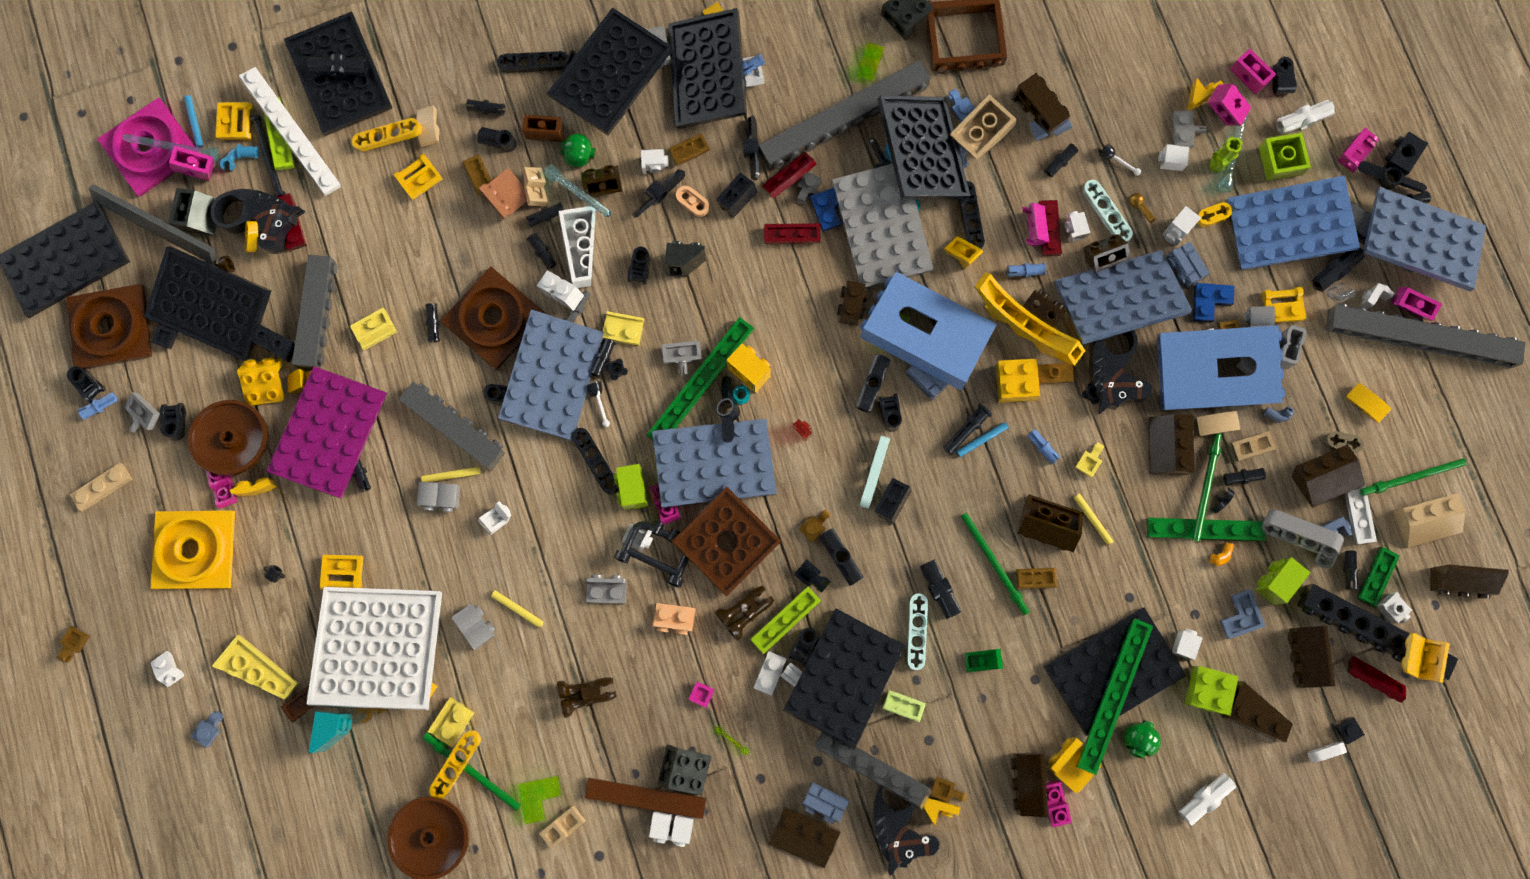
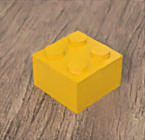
M741 344L726 360L727 369L756 393L771 377L770 364L764 358L759 359L752 347Z
M1037 359L1002 360L997 362L995 372L998 403L1036 401L1040 397Z

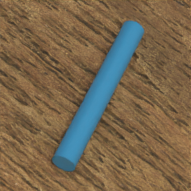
M186 95L184 96V101L196 148H203L204 145L192 97Z
M1003 422L957 450V455L959 457L964 456L1008 429V425Z

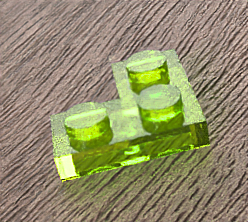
M559 775L518 784L525 824L546 820L543 800L562 796Z

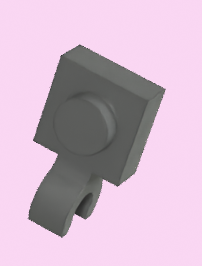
M810 172L805 173L798 185V189L801 191L797 197V203L804 205L809 195H815L823 178Z

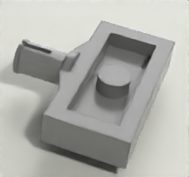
M1174 111V145L1193 148L1194 135L1199 133L1206 134L1207 126H1195L1193 111Z
M700 341L662 344L664 365L679 364L680 375H688V363L702 361Z
M131 393L125 406L133 420L129 430L137 432L140 424L146 430H153L160 413L139 393Z

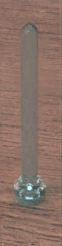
M1248 114L1242 125L1237 126L1234 138L1242 139ZM1236 159L1228 164L1224 176L1218 181L1217 189L1221 192L1232 191L1234 183L1231 177Z
M124 134L122 137L126 142L173 150L174 146L212 156L214 162H218L219 148L211 146V148L203 149L130 134Z
M554 165L546 167L544 177L549 181H557L605 217L611 215L610 210L561 176L560 170Z

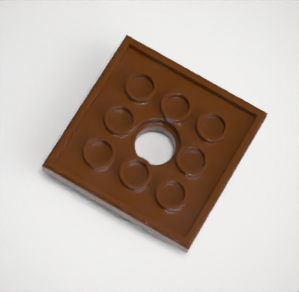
M490 266L440 322L495 370H498L521 344L530 311L546 313ZM489 308H497L501 312V318L496 324L484 322L483 315Z
M143 284L66 298L74 366L90 369L152 357L148 318L144 317L147 308ZM105 317H111L114 322L113 328L108 333H100V328L98 327L100 321Z
M726 486L671 542L727 597L782 541ZM725 531L733 533L736 537L735 547L728 551L722 550L717 544L718 536Z

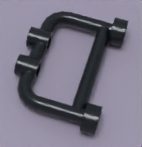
M655 520L652 524L645 521L634 524L621 551H616L614 559L628 564L630 558L633 557L669 574L667 583L681 588L684 582L681 577L689 561L684 554L677 569L631 548L638 531L641 529L650 530L652 534L663 537L669 542L680 532L675 529H671L668 532L663 529L664 524Z

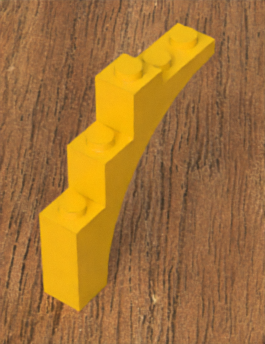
M985 272L974 286L986 303L984 308L991 318L1008 324L1015 335L1033 341L1039 352L1074 366L1085 352L1079 340L1054 329L1017 303L990 273Z

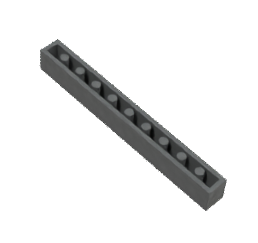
M920 60L759 144V153L769 170L780 168L784 162L795 160L801 153L812 151L816 148V145L822 142L827 143L833 136L844 134L848 131V128L854 125L859 126L865 119L879 115L880 108L877 99L880 95L912 96L916 92H923L929 86L930 76Z
M1336 304L1330 308L1326 324V331L1510 368L1522 365L1524 361L1526 342L1518 341V338L1515 337L1503 338L1494 333L1482 334L1479 330L1467 331L1462 330L1459 326L1447 327L1442 326V323L1439 322L1427 323L1418 318L1406 319L1403 315L1391 316L1386 315L1383 311L1371 312L1362 307L1350 308L1346 304Z

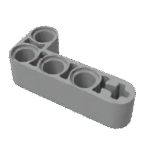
M1278 510L1268 511L1262 524V529L1266 534L1317 553L1315 563L1323 569H1331L1334 566L1344 542L1343 536L1337 532Z

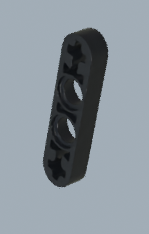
M563 51L509 53L500 55L497 59V65L504 73L559 71L563 69L568 56ZM540 58L547 59L545 65H539L537 62ZM559 58H563L562 64L558 63ZM522 59L529 60L526 66L519 65V62ZM508 60L509 63H507V66H504L503 64Z
M967 181L970 197L964 200L958 199L965 238L967 242L972 243L974 240L973 235L976 234V241L980 242L978 248L982 249L985 239L974 184ZM968 203L972 204L974 206V211L967 212L964 208V205ZM974 221L977 223L978 228L971 230L967 223Z
M576 429L572 434L573 441L594 477L606 494H615L619 489L617 485H613V490L605 489L607 486L604 479L600 481V479L605 478L610 473L611 476L607 478L613 483L614 475L597 445L586 429ZM578 434H586V436H584V439L587 443H589L590 441L592 443L584 446L583 442L580 439L577 440V438L579 437ZM589 448H594L596 450L595 457H586V451ZM597 465H605L606 471L603 474H597L595 472Z

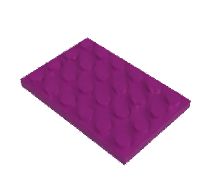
M313 366L267 472L342 499L387 393Z

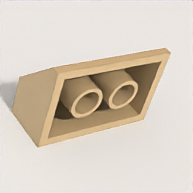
M1459 493L1393 511L1406 548L1463 533L1465 509Z

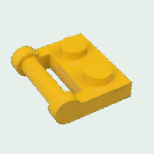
M248 102L217 103L216 138L218 140L251 141L250 114L253 111V104ZM238 110H243L242 132H237Z
M424 153L402 171H397L393 174L412 200L443 180ZM423 164L426 165L424 168H422L421 170H419L418 172H416L414 175H412V176L409 177L408 179L404 180V178H405L406 176H408L409 174H411L412 172H414L416 169H418L419 167H421Z
M1295 287L1290 290L1262 291L1263 306H1274L1275 323L1306 320L1302 287ZM1294 297L1295 302L1274 304L1271 302V299Z
M322 555L320 589L323 590L324 587L362 588L363 556ZM329 575L354 576L353 581H329Z

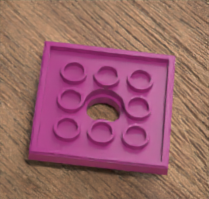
M159 97L97 138L139 197L176 173L171 171L169 165L174 146L200 153ZM148 137H152L154 140L152 148L146 152L140 151L138 149L139 143Z

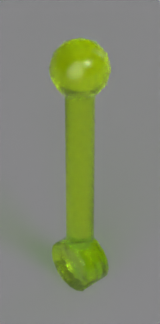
M721 726L715 728L717 734L723 735L742 750V754H749V748L743 747L723 731Z

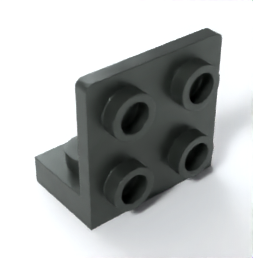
M888 0L882 5L881 16L906 40L911 36L912 27L932 12L934 7L927 0Z
M667 745L657 784L668 789L702 795L711 756Z

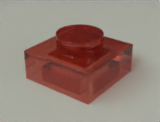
M798 419L793 423V428L805 441L811 437L812 432L810 430L812 428L806 421L801 422Z

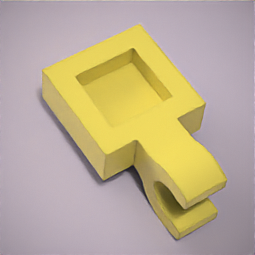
M1097 443L1090 453L1084 451L1075 468L1092 478L1102 462L1098 456L1104 446Z

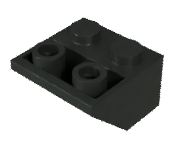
M176 188L168 224L184 232L214 236L216 224L211 217V206L216 198L195 190Z
M672 241L666 244L664 265L667 276L686 277L706 261L705 246H702L700 243L683 244L680 241Z

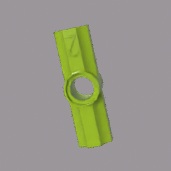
M1233 136L1228 138L1220 149L1212 154V158L1209 161V169L1212 172H1222L1232 160L1238 157L1243 144L1240 138H1234Z

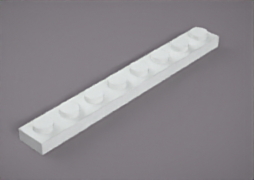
M256 67L239 75L241 82L323 195L326 196L341 188L338 180Z

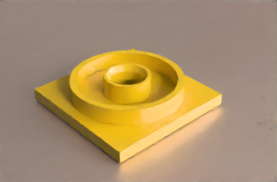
M155 511L151 589L231 588L235 511ZM188 540H194L198 544V552L192 558H185L182 555V546Z

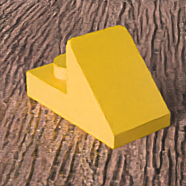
M1197 78L1191 86L1188 111H1192L1207 102L1217 85L1223 84L1221 80L1216 84L1212 82L1204 88Z
M958 236L944 248L948 255L959 260L964 270L983 252L982 249Z
M298 369L288 374V394L302 393L311 371L304 372Z
M928 798L924 806V810L934 826L936 825L939 810H941V815L953 818V814L959 815L961 808L957 805Z

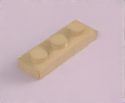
M118 463L70 494V497L78 510L83 512L133 479L124 464Z

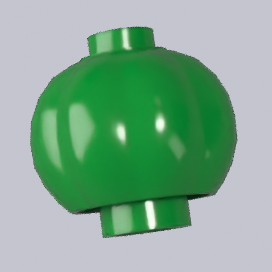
M576 133L569 135L567 141H562L560 155L564 156L565 163L570 167L581 168L587 165L590 159H594L595 148H592L591 141L587 136Z
M1143 720L1142 723H1132L1126 728L1123 740L1126 748L1130 749L1129 754L1144 759L1145 756L1151 757L1159 751L1161 738L1156 729L1153 728V723Z

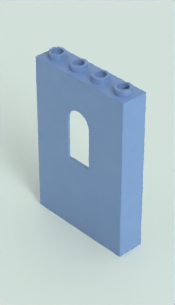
M895 272L892 278L888 277L884 285L886 287L885 291H880L877 296V305H872L868 312L869 319H864L859 328L862 330L860 338L962 391L997 324ZM904 307H910L937 321L929 335L902 321L899 311Z
M1279 326L1157 334L1161 410L1283 403L1282 399L1285 397V390L1281 383V380L1284 378V371L1280 364L1283 352L1279 345V341L1282 339ZM1251 357L1256 362V370L1249 376L1218 378L1217 358Z

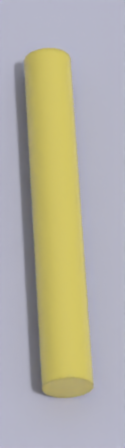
M480 467L421 476L422 482H435L480 474Z
M1080 494L1075 496L1074 500L1108 546L1114 542Z
M495 590L492 593V598L538 628L543 625L544 621Z

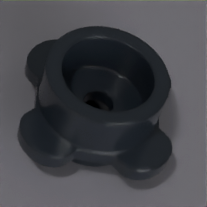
M618 358L606 365V370L610 372V378L614 381L628 373L627 368L623 366L622 359Z
M1090 382L1086 391L1082 392V397L1084 399L1087 398L1091 401V404L1096 405L1099 400L1096 395L1091 394L1094 391L1093 385Z
M276 565L264 566L265 572L263 575L270 582L276 583L280 578H285L280 567Z

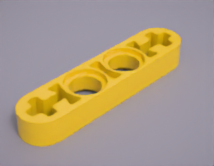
M414 118L404 119L359 132L353 136L352 145L361 152L416 137L421 133L422 125ZM399 128V134L393 137L391 135L392 131ZM378 133H382L381 140L375 141V136Z
M470 730L461 736L431 784V796L444 798L450 792L481 742L480 734L477 731ZM470 736H472V737H473V740H472V741H473L474 743L470 744L467 748H465L464 746H465V745L468 743V741H469L468 738H469ZM456 752H462L465 755L463 762L456 759ZM447 768L454 770V778L446 776L445 771ZM443 782H446V784L442 787V792L438 793L437 787L440 786Z

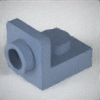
M1344 517L1335 518L1321 525V527L1339 532L1343 537L1352 535L1351 525Z

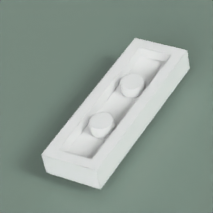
M1361 488L1345 494L1355 545L1377 542L1368 495L1361 496L1359 492Z

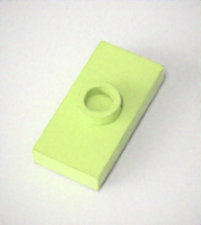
M888 690L882 709L920 722L926 703Z

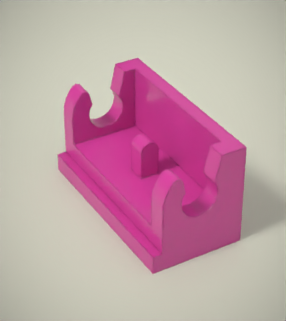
M1365 127L1357 134L1338 158L1337 162L1354 173L1359 163L1375 147V142L1379 140L1378 137Z
M1030 203L1029 208L1022 207V212L1027 213L1030 239H1026V244L1035 247L1048 243L1045 206Z

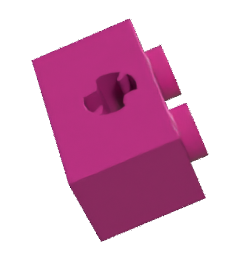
M1251 49L1247 50L1237 59L1230 68L1255 95L1269 84L1276 75Z
M1218 84L1208 101V104L1226 126H1241L1251 109L1246 99L1233 84Z
M174 146L169 160L171 171L210 181L215 165L212 156Z
M1399 287L1390 303L1423 320L1429 321L1434 320L1442 306V303L1408 287Z

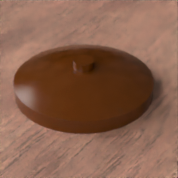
M239 400L218 401L204 408L194 419L188 435L189 450L196 463L208 472L220 476L238 475L255 466L264 455L269 439L268 427L263 416L251 405Z
M436 796L421 797L404 805L394 816L387 836V845L392 861L401 872L414 879H438L452 872L464 859L470 841L469 826L463 812L451 801Z

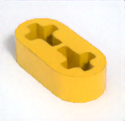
M1222 202L1205 208L1198 213V216L1201 218L1197 224L1205 228L1225 221L1232 214V207L1228 203ZM1220 209L1226 211L1225 214H1216ZM1210 215L1212 216V217H1210L1208 220H1206V219L1203 220V219H1202L1203 216H1205V217L1210 216Z
M246 221L244 249L245 252H256L258 224L257 221Z

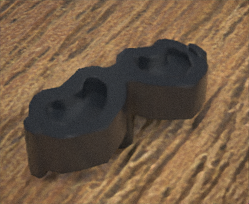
M1229 487L1224 498L1219 495L1216 497L1220 503L1214 508H1210L1215 514L1224 509L1234 497L1235 492Z

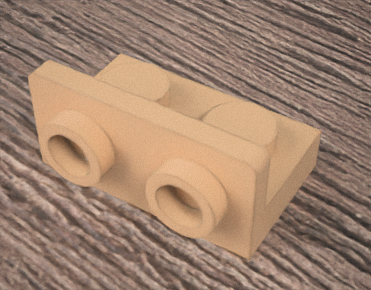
M657 603L652 626L657 627L656 631L668 632V629H674L676 634L687 635L688 631H693L696 608Z

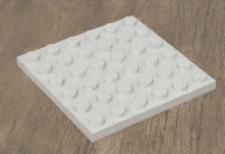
M324 587L307 705L429 710L442 592Z

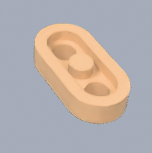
M689 186L678 188L676 199L680 205L697 217H703L709 212V202L706 198ZM684 195H688V196H689L688 199H683L682 197H683ZM703 206V209L698 210L697 207Z

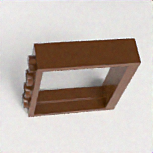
M1000 0L929 2L934 7L933 11L926 16L932 72L963 71L968 68L979 70L984 67L992 66L996 68L997 66L1005 65L1007 51ZM994 12L999 53L939 58L934 17Z

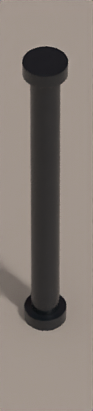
M254 115L250 117V121L254 124L275 190L274 196L285 195L286 193L282 190L277 171H275L274 162L262 128V118L260 115Z

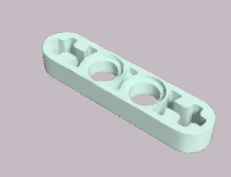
M1096 180L1086 182L1083 187V194L1110 234L1116 235L1126 232V238L1124 236L1122 238L1128 242L1133 235L1132 229L1101 184ZM1089 187L1096 188L1094 192L1088 191ZM1104 200L1107 203V208H1100L1097 202ZM1108 216H1116L1118 222L1115 224L1110 223Z
M880 436L859 505L861 507L869 509L890 441L888 437Z
M920 593L913 595L909 602L907 665L912 670L922 669L926 659L928 600L925 595ZM917 597L924 601V604L920 605V611H924V615L912 613L913 610L917 611V604L913 603L914 600H917ZM916 616L923 619V625L920 628L912 624V620ZM914 636H919L922 639L920 647L912 645L911 640ZM911 649L915 651L922 650V654L918 653V659L921 660V664H918L917 667H914V664L911 663V659L915 658V653H911Z

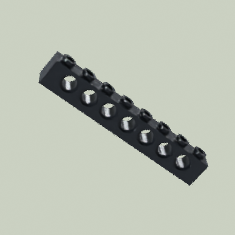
M1315 584L1305 586L1297 603V606L1302 608V612L1310 616L1316 615L1320 618L1321 622L1337 626L1338 631L1347 635L1352 634L1356 636L1355 639L1364 644L1369 643L1374 646L1376 651L1381 653L1387 652L1392 655V659L1402 663V659L1406 655L1405 641L1410 633ZM1320 601L1325 604L1324 610H1321L1319 607ZM1339 610H1340V611L1342 612V614H1343V617H1342L1341 620H1340V619L1338 618V616H1337V612H1338ZM1356 620H1359L1361 624L1359 629L1355 625ZM1374 629L1378 631V638H1375L1373 634ZM1393 638L1396 640L1395 648L1392 646ZM1449 653L1447 655L1443 680L1450 679L1458 661V658Z

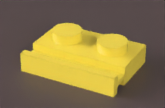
M384 308L350 325L364 351L398 332Z
M607 311L602 338L639 346L644 318Z
M450 697L427 732L453 747L475 712Z

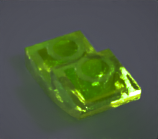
M867 42L856 77L874 82L885 49L884 46Z

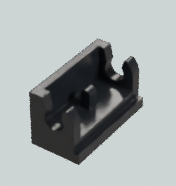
M740 172L716 199L720 208L723 211L726 209L729 216L734 219L757 193L755 183Z
M892 478L874 512L880 518L883 517L894 525L911 493L910 486Z

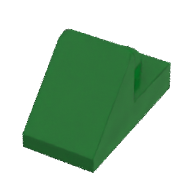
M1001 649L964 653L967 673L1003 669Z

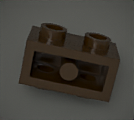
M607 165L596 170L591 168L581 172L586 198L623 191L618 165Z
M1119 234L1110 235L1106 239L1092 242L1084 247L1086 263L1095 272L1130 260L1129 244Z
M847 281L846 286H842L840 297H843L844 300L843 304L838 305L837 315L840 316L839 323L858 326L859 319L863 320L865 309L861 307L862 302H866L868 291L865 290L866 284Z
M1035 289L1022 307L1054 328L1066 313L1064 310L1065 306L1057 300L1055 302L1051 301L1048 298L1050 295L1042 289L1039 291ZM1034 300H1038L1040 305L1036 306ZM1053 311L1055 317L1050 316L1049 312Z

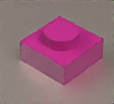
M697 681L688 700L707 708L715 689Z

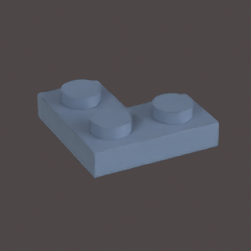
M1251 589L1230 596L1237 615L1220 620L1226 639L1265 627Z

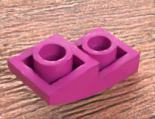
M206 471L209 487L213 490L215 503L219 509L238 502L237 496L229 491L234 488L230 476L215 475Z
M656 484L649 487L662 524L665 525L681 519L677 506L661 508L659 485Z
M1060 780L1046 783L1048 817L1052 828L1072 823Z

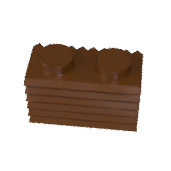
M525 114L522 132L525 139L562 142L564 125L560 117L531 116L530 114L527 116Z

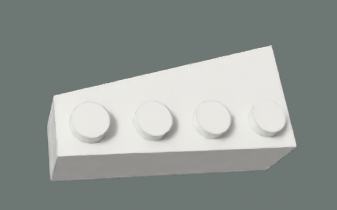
M596 205L559 211V222L571 284L577 288L591 286Z

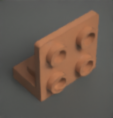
M509 168L487 185L484 183L479 187V192L503 220L527 202L524 186Z

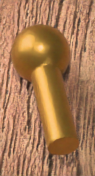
M1140 193L1132 194L1129 198L1130 205L1138 208L1148 222L1153 223L1156 218L1144 204V196Z

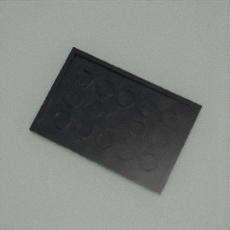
M612 7L547 94L553 100L609 136L673 51V47Z
M734 8L668 23L670 45L673 47L670 55L675 127L680 129L747 115L739 10Z
M352 11L284 38L324 136L393 108ZM331 54L366 58L368 72L366 75H346L344 78H335L329 74H310L308 59L310 57H330Z
M880 95L877 100L901 199H968L970 192L957 141L950 136L954 129L946 97Z
M97 201L0 254V265L24 315L28 318L35 316L130 262L103 207Z
M166 246L144 317L243 361H247L254 345L250 338L262 322L272 290L176 248Z
M1142 607L1043 666L1085 736L1089 734L1133 618L1152 625L1153 628L1119 716L1187 676L1145 607Z
M835 608L783 711L846 746L855 749L905 645Z

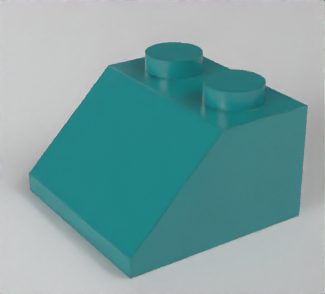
M332 711L315 712L308 753L325 752L346 736L348 730L350 731L352 727L351 714Z

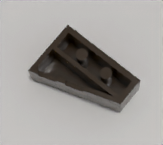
M1037 73L1019 84L1012 97L1014 102L1019 101L1024 106L1022 110L1025 113L1030 112L1035 117L1034 122L1048 135L1063 126L1070 118L1067 107L1058 101L1055 92L1050 91L1044 78L1039 77Z
M1244 681L1237 682L1230 716H1222L1226 720L1277 742H1287L1293 725L1292 722Z

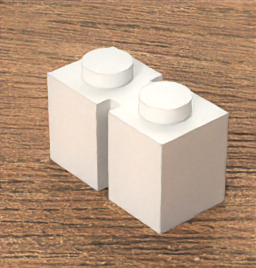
M1185 206L1162 235L1167 242L1177 246L1201 217Z
M548 270L537 284V287L546 296L560 302V304L573 311L584 297L575 285L561 279Z
M654 811L649 837L654 838V842L665 843V840H671L673 845L685 847V843H690L694 817L676 814L672 835H669L672 814Z

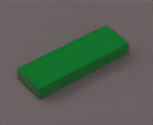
M1379 547L1356 599L1373 608L1377 607L1400 555L1384 547Z

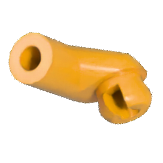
M1225 542L1222 553L1210 556V563L1216 566L1228 563L1232 556L1234 544Z

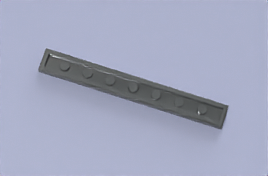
M96 185L89 187L93 202L97 201L108 210L212 265L217 262L213 247Z

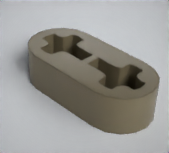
M1338 431L1331 432L1324 438L1325 446L1331 450L1347 445L1346 443L1352 441L1357 445V447L1352 449L1354 453L1361 451L1364 446V442L1360 437ZM1335 436V440L1341 441V443L1334 444L1330 439Z

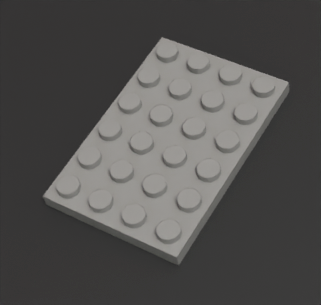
M893 164L832 179L859 283L866 284L865 288L886 283L888 277L892 278L895 272L909 277L933 270L915 199H901Z

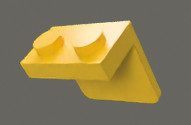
M268 357L262 361L255 362L252 359L243 362L237 373L245 403L252 406L282 402L284 400V393L278 373L283 366L281 358L274 359V357Z
M1410 633L1405 641L1406 655L1402 659L1403 671L1418 679L1443 683L1449 643L1425 639L1416 633Z
M1071 737L1064 741L1061 745L1062 749L1058 754L1055 753L1049 759V764L1046 767L1074 793H1079L1094 775L1076 767L1083 750V743L1078 738Z

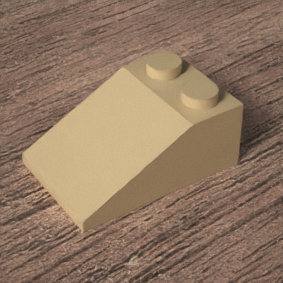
M989 94L956 127L950 136L977 160L1003 139L1015 126L1016 118Z

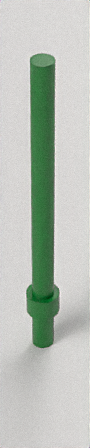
M1221 433L1214 434L1212 445L1209 446L1208 450L1209 460L1192 541L1200 542L1216 461L1221 452Z
M1462 458L1385 482L1378 481L1371 486L1361 488L1359 492L1361 496L1372 493L1379 494L1392 487L1466 466L1467 462Z
M968 513L960 516L1011 595L1010 599L1013 604L1016 603L1023 616L1028 614L1030 611L1022 600V594L1020 591L1017 592Z
M428 732L424 735L422 739L434 747L435 752L439 755L443 754L446 758L450 756L452 751L447 748V744L443 741L439 742ZM456 755V759H457L458 761H460V762H463V761H464L463 759H461L459 756ZM467 763L463 771L515 811L520 808L521 804Z

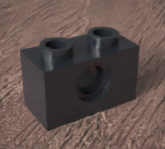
M1411 132L1404 136L1400 135L1394 143L1395 149L1391 150L1384 158L1386 163L1383 168L1398 167L1405 177L1411 172L1428 143Z
M261 324L258 325L250 341L290 363L293 358L295 343Z

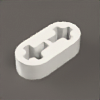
M1336 742L1308 751L1307 755L1310 763L1344 754L1347 750L1344 742Z

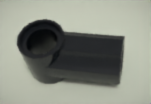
M481 127L478 131L477 142L479 144L500 148L505 152H512L517 146L515 138L508 130L498 131ZM505 139H510L509 142L503 144Z

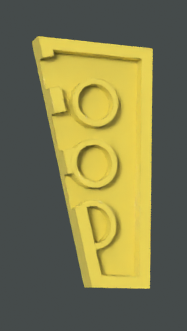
M241 635L235 637L212 665L214 668L236 676L282 699H287L300 684Z

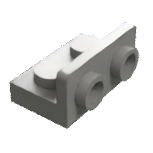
M591 575V578H586L587 603L626 604L627 580L622 579L621 575H611V579L603 578V575Z

